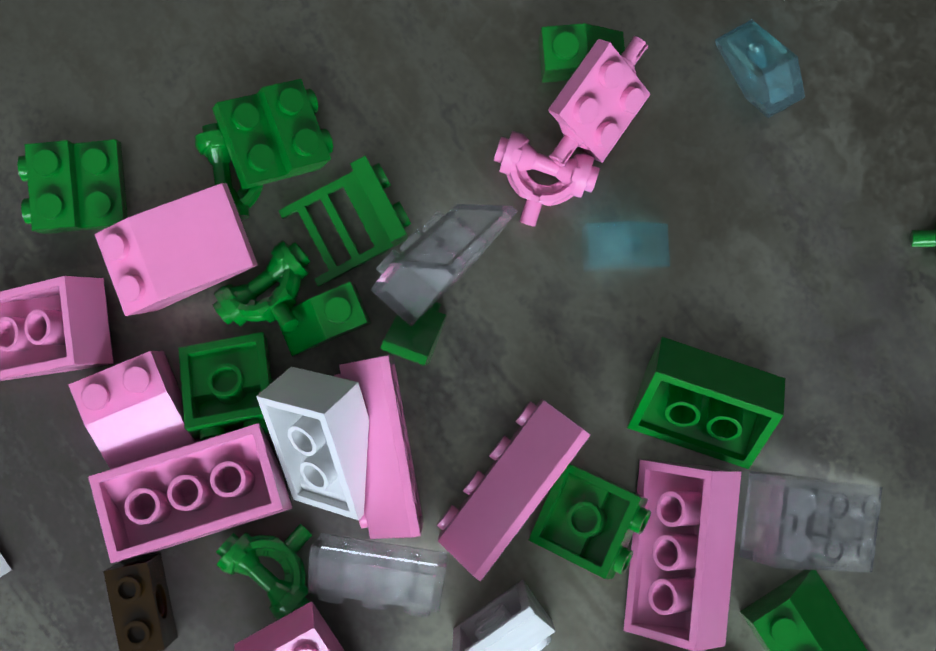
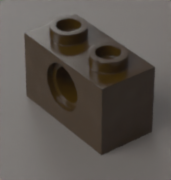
M161 553L118 562L103 571L119 651H162L178 638Z

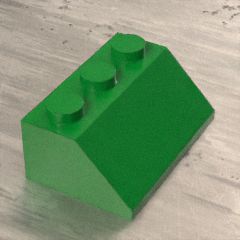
M661 337L647 365L627 428L749 469L784 416L786 378Z
M812 565L740 611L765 651H868Z

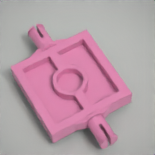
M634 36L621 55L610 42L598 39L548 109L550 114L559 122L564 136L549 155L555 163L565 167L566 162L577 147H581L587 155L594 157L596 161L603 163L651 95L637 77L634 67L649 47L643 39Z

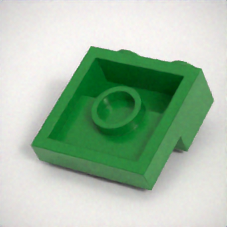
M302 79L264 86L256 94L220 101L212 108L242 190L320 170L331 160L330 154L333 152L332 137L327 129H320L315 114L318 112L317 97L312 89H305Z
M113 139L72 143L64 140L24 144L25 155L18 157L17 166L21 180L24 182L28 181L29 198L22 200L21 212L25 223L31 224L32 231L51 234L104 229L128 218L120 141Z
M264 332L178 348L185 429L194 439L200 438V441L257 423H260L265 434L269 432L256 397L274 382L271 377L268 342Z
M569 463L552 486L528 540L604 579H613L616 572L621 575L624 574L630 564L633 551L627 547L633 533L635 532L640 535L648 523L651 511L645 508L648 499Z

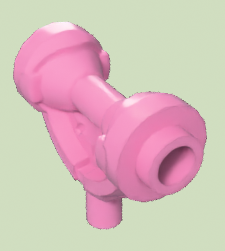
M512 131L509 139L501 136L494 157V162L501 163L499 172L506 174L513 190L520 197L526 199L519 222L534 227L543 204L553 206L561 204L573 196L581 198L584 191L592 193L600 168L592 166L594 157L587 154H576L574 158H569L565 167H562L549 156L537 153L529 144V139L522 133ZM533 169L555 176L559 181L551 185L539 184L529 176L527 170Z

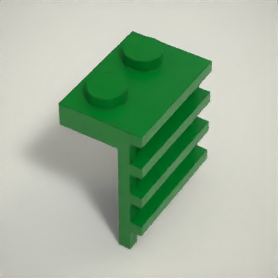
M366 156L350 163L353 171L278 210L282 219L296 212L299 213L329 271L314 278L318 287L341 277L342 274L356 267L358 268L376 256L382 255L393 247L410 240L404 229L411 225L400 201L391 205L384 189L391 186L380 163L371 166ZM342 188L346 191L375 246L362 254L357 250L329 196ZM319 200L322 201L352 258L337 266L307 209V206Z

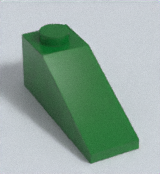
M417 295L415 303L405 299L380 349L424 366L429 364L447 318L446 314L439 312L442 304Z

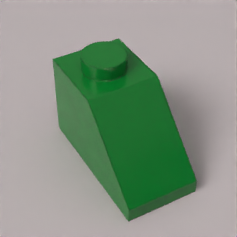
M587 23L541 27L538 43L542 83L568 81L598 39L610 42L621 55L625 50L623 31Z
M350 281L291 308L290 310L299 322L297 328L293 331L284 332L280 325L279 327L293 357L370 325L371 321L356 285Z

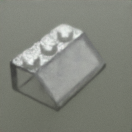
M456 204L445 215L437 211L422 228L424 234L416 230L400 247L401 254L394 249L380 263L376 270L382 275L371 291L412 327L478 261L518 211L514 207L507 205Z
M321 533L310 546L308 592L319 594L318 599L324 602L343 603L344 598L362 600L361 606L369 609L385 610L387 605L405 607L404 612L407 614L427 617L430 616V611H440L448 552Z

